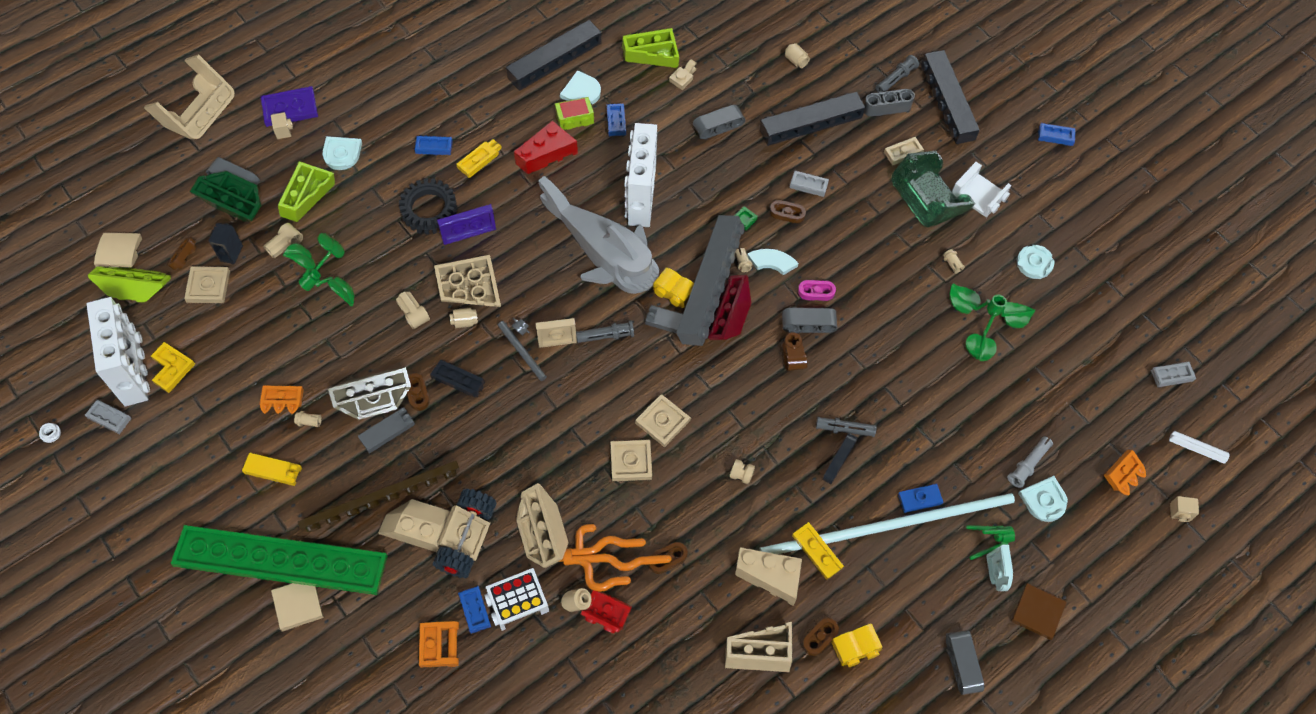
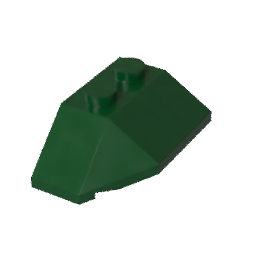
M228 171L199 176L190 190V193L212 207L242 221L252 222L261 207L258 186Z

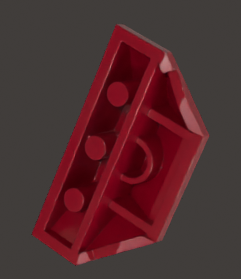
M747 275L730 276L727 279L728 282L724 284V291L719 298V306L714 313V321L709 327V340H726L741 334L751 306Z

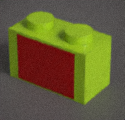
M589 97L555 103L558 124L563 130L594 124V112Z

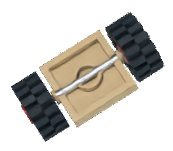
M463 489L457 505L451 509L438 544L442 547L438 549L433 561V566L436 569H440L441 572H446V574H451L454 577L468 578L490 525L485 519H491L497 504L493 497L488 496L486 493L482 494L481 491L477 492L474 489Z

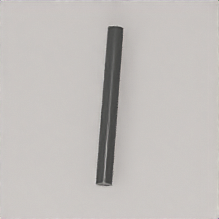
M501 321L498 327L539 380H545L547 376L505 322Z

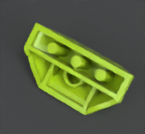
M97 266L88 274V278L107 296L119 300H135L136 302H146L171 279L170 275L162 272L125 267L104 268Z

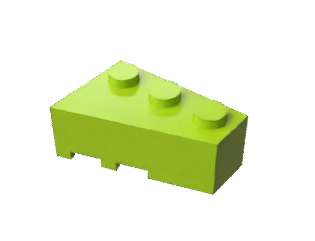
M672 28L622 36L625 62L678 68L679 54Z
M299 161L278 204L280 217L298 222L335 185L334 173Z

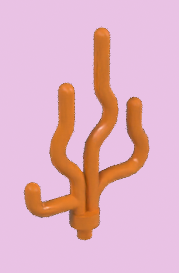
M586 524L579 527L576 531L575 549H566L563 559L558 562L564 561V565L579 564L583 566L586 585L591 590L602 592L613 586L628 585L631 579L628 576L614 577L603 583H596L593 580L591 563L608 562L620 571H630L640 565L670 563L672 558L670 555L642 556L624 563L610 554H596L608 544L625 548L642 547L646 544V541L643 538L622 539L617 536H606L600 539L594 546L583 548V535L587 532L596 531L594 524Z

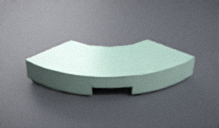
M760 249L747 254L748 259L757 270L772 268L784 275L798 267V262L778 250Z

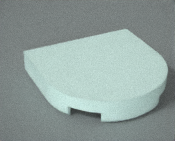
M577 71L560 93V98L570 101L589 97L591 104H594L600 98L601 87L595 78Z
M326 136L323 148L325 163L335 170H345L354 166L360 156L362 140Z
M1055 476L1020 490L1018 493L1029 512L1041 521L1052 522L1058 520L1066 511L1067 497Z
M1001 545L987 554L986 557L991 583L996 585L997 591H1008L1013 579L1009 545Z

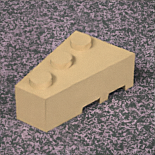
M740 548L735 575L769 591L770 594L775 597L778 596L794 606L797 598L802 559Z
M792 622L774 628L773 626L767 627L766 630L758 632L751 631L727 637L725 668L779 672L790 671L792 664Z

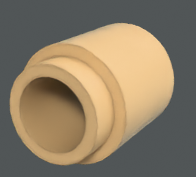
M797 43L790 44L785 50V57L796 67L803 68L808 64L810 60L808 53Z
M454 309L453 314H449L450 323L455 325V328L471 327L473 324H478L476 309Z
M583 588L567 591L563 595L561 603L563 608L569 612L586 610L591 605V595Z

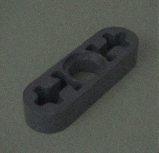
M850 433L847 435L822 479L830 485L833 483L858 437Z

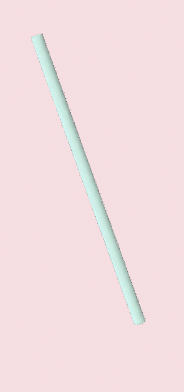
M1010 493L821 534L820 537L828 544L1014 503L1015 500L1013 494ZM796 540L761 547L760 551L782 554L802 548Z

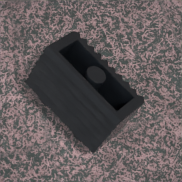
M217 223L208 241L220 262L235 264L243 245L232 225Z

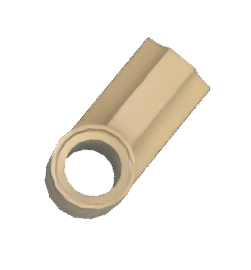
M286 223L280 227L278 235L263 247L272 258H276L291 244H300L303 240V235L290 223Z
M410 292L399 294L396 302L404 312L412 329L430 320L424 307L417 303Z

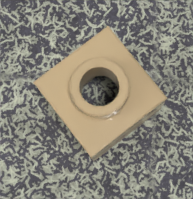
M285 112L271 115L272 126L277 139L291 137L290 130L293 129L291 119H287Z
M1177 496L1170 503L1171 518L1179 519L1181 522L1193 520L1199 514L1198 499Z

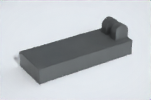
M651 305L645 324L677 333L683 314Z
M403 407L358 435V438L370 454L414 426L415 423Z

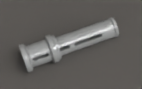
M1042 437L1026 459L1018 462L1016 470L1007 476L1012 485L1018 488L1024 486L1026 478L1034 473V467L1049 448L1052 447L1053 442L1051 439L1045 445L1044 443L1048 437Z

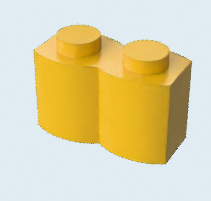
M665 268L653 283V290L657 296L669 299L674 306L685 308L694 283L680 276L674 270Z
M872 624L835 637L831 642L841 665H848V667L859 664V659L867 657L869 660L880 655L879 651L883 648Z

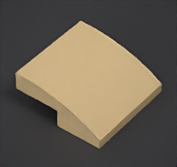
M103 233L95 255V267L132 268L138 258L136 250L142 241L141 234Z

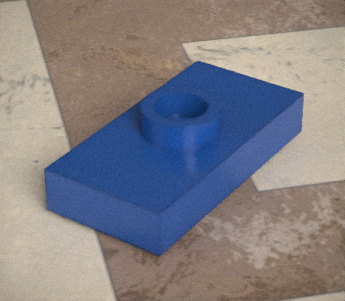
M607 104L609 136L626 135L624 104Z
M1040 123L1038 141L1073 146L1075 143V128Z
M417 136L415 153L451 155L452 137Z
M937 484L898 493L904 513L943 504Z
M479 586L459 592L470 633L472 634L491 627Z

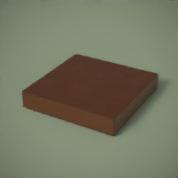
M1027 583L1011 622L1052 640L1066 601Z

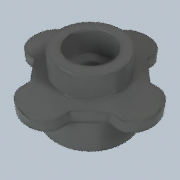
M513 318L515 322L512 324V327L522 336L526 332L530 333L527 330L529 326L521 318L519 321Z

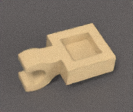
M691 59L684 69L679 67L669 77V82L683 90L693 80L692 74L697 69L694 67L697 63Z

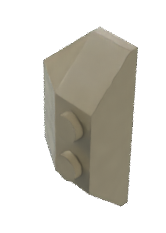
M403 367L349 380L328 388L333 408L361 420L397 410L409 391L411 383L407 369Z

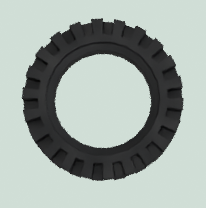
M427 178L424 179L423 184H421L420 180H417V186L411 183L409 185L410 190L405 188V194L402 193L400 196L399 208L402 219L407 227L410 226L411 230L415 231L417 229V233L421 234L422 230H424L425 234H429V230H432L433 234L437 233L436 228H439L437 220L457 214L455 194L451 188L449 189V185H443L441 180L436 183V179H431V183H429ZM424 195H436L445 202L442 212L432 218H422L415 215L412 211V206L418 198Z

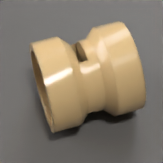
M736 459L730 478L735 480L741 479L743 483L749 485L755 466L751 464L745 465L742 461Z

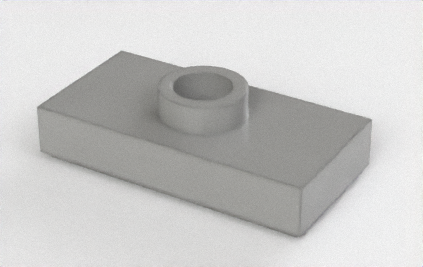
M794 171L790 188L824 197L829 179Z
M1190 362L1154 367L1151 370L1157 387L1193 382L1196 379Z
M96 400L85 414L88 419L117 434H120L132 419L129 415L99 400Z

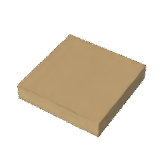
M191 267L184 298L186 303H224L230 274L229 268Z
M574 318L536 323L539 348L577 343Z
M661 394L635 420V424L663 447H666L690 422L691 417Z
M650 440L611 442L612 481L652 480Z
M292 583L271 590L281 631L324 618L315 586Z

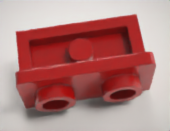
M593 590L591 593V605L588 609L582 610L581 615L585 616L584 619L592 624L597 622L604 626V630L615 633L623 629L632 606L604 592Z

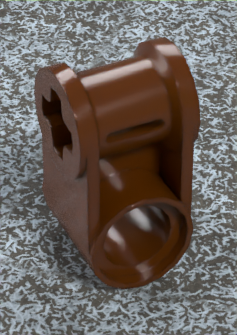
M793 332L787 334L782 346L786 370L806 369L807 357L804 352L801 336Z

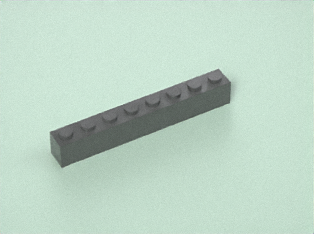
M719 215L677 330V335L682 344L703 346L705 339L708 338L710 324L714 321V313L719 306L720 295L724 291V283L726 278L729 277V269L731 263L734 262L735 251L739 248V240L744 233V224L739 216Z

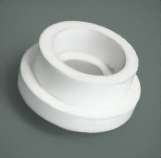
M53 423L44 424L39 431L40 438L46 443L56 441L61 435V429Z

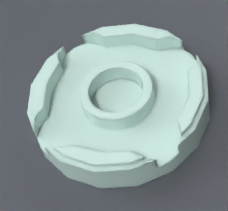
M1039 245L1024 247L1019 252L1016 260L1017 267L1021 273L1033 279L1047 277L1055 264L1051 252Z

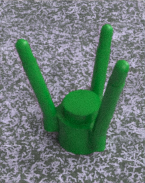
M966 526V529L983 530V534H994L995 541L1000 542V544L971 555L969 557L970 560L986 555L999 546L1008 545V542H1014L1015 532L1012 526Z

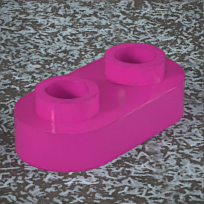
M805 280L800 283L798 288L799 296L805 300L829 301L833 299L836 292L835 285L829 281Z

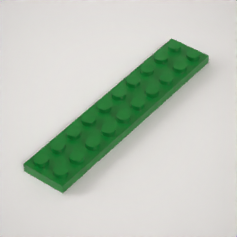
M184 525L171 565L179 568L378 595L388 556L386 553Z

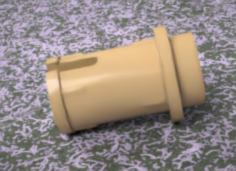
M740 248L742 254L740 255L739 249H737L735 256L739 264L738 269L742 272L750 271L752 269V262L748 259L746 250Z
M950 249L944 253V261L949 263L955 274L961 272L960 268L962 270L965 268L957 257L956 251Z
M304 411L297 412L294 418L295 424H298L300 427L303 425L320 427L322 421L320 414H307Z

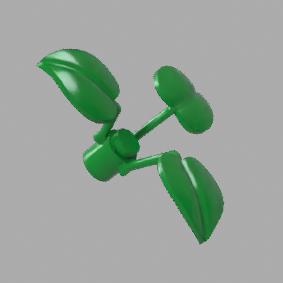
M325 233L318 235V242L328 253L316 268L315 262L311 258V253L304 246L294 243L287 247L283 256L294 260L300 266L306 268V272L298 281L304 290L310 291L315 285L319 287L327 282L336 294L351 307L353 306L354 292L346 281L339 277L334 279L328 277L320 281L321 274L318 270L331 253L337 258L344 256V248L338 241Z
M954 283L950 288V301L959 312L969 314L973 309L977 311L987 306V312L991 315L983 335L971 334L965 342L968 352L980 361H988L996 353L997 345L995 341L991 338H986V334L995 316L1001 315L1004 317L1005 322L1011 327L1023 328L1029 323L1035 313V309L1028 306L1007 302L1006 298L1002 295H994L991 301L987 299L985 303L980 305V296L975 291L957 286Z

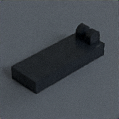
M443 360L438 362L430 374L432 379L474 398L478 397L479 391L484 389L485 381L483 378Z

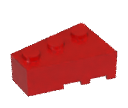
M552 121L514 151L515 164L525 173L530 174L547 167L551 162L556 160L559 162L563 160V157L578 154L577 140Z

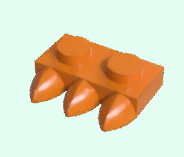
M263 386L260 408L266 414L271 407H274L276 413L279 414L287 407L288 411L293 414L301 407L304 389L302 386Z
M1126 450L1104 474V477L1114 491L1130 495L1128 483L1132 486H1138L1136 475L1145 478L1146 471L1133 450Z

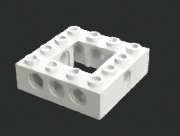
M635 123V129L631 130L630 134L631 145H629L628 152L630 160H627V172L630 173L629 176L625 177V218H628V225L630 226L642 225L643 227H650L656 173L657 125Z
M112 297L88 302L87 310L96 373L124 406L148 401L150 387L145 379L148 373L142 360L145 359V354L140 347V343H142L140 332H136L134 324L129 322L127 314L122 312L120 304H116Z

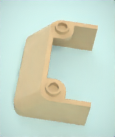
M199 54L186 58L185 62L197 73L193 79V86L200 94L180 117L175 112L167 111L158 102L144 107L165 128L192 140L200 138L234 98V89Z

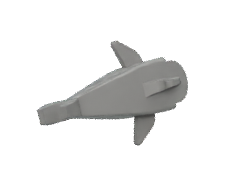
M545 176L539 179V186L544 192L540 195L541 201L553 215L563 221L581 248L597 267L594 270L583 273L581 280L599 284L613 282L623 291L633 294L644 292L653 286V283L659 277V268L652 259L642 225L637 226L633 233L617 222L570 205L566 197Z

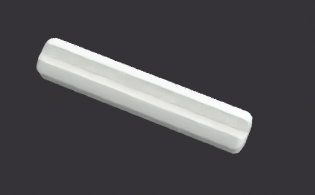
M1173 431L1170 435L1169 440L1221 463H1226L1229 459L1230 454L1182 433Z

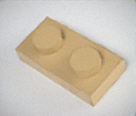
M916 137L887 147L884 150V154L892 166L919 156L924 152Z

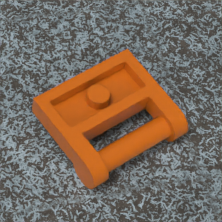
M459 622L420 623V668L459 666V658H457V630H459ZM442 630H448V658H442Z

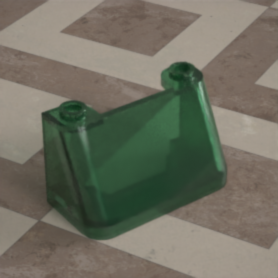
M937 151L908 153L895 169L891 178L893 185L921 224L927 228L937 226L969 211L976 204L968 194H961L956 198L938 173L943 167V160Z

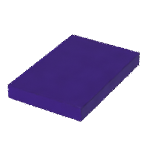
M313 86L261 96L266 127L272 126L271 115L285 112L287 119H291L292 122L318 117Z
M491 204L437 220L444 245L496 230Z

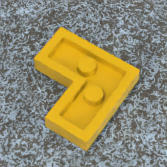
M163 342L151 355L154 361L164 366L152 381L155 385L170 393L192 369L195 363Z

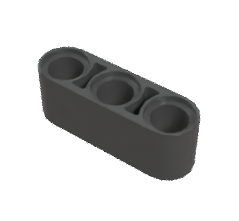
M909 89L871 93L866 97L864 113L867 116H880L907 112L912 107L915 94Z
M731 105L697 117L693 121V126L701 139H707L742 126L745 123V117L737 105Z
M219 157L206 170L207 175L228 171L256 185L260 182V179L252 172Z
M787 308L782 311L783 330L785 332L832 333L837 330V315L834 309Z
M966 630L947 633L946 644L960 694L983 692L984 681L970 632Z

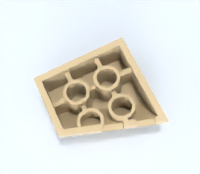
M490 255L434 266L441 301L501 307Z

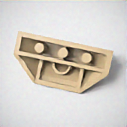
M537 483L522 492V500L519 505L516 521L527 558L547 568L563 559L568 539L557 504L544 488Z
M411 499L386 514L378 533L437 552L442 547L438 544L450 511Z

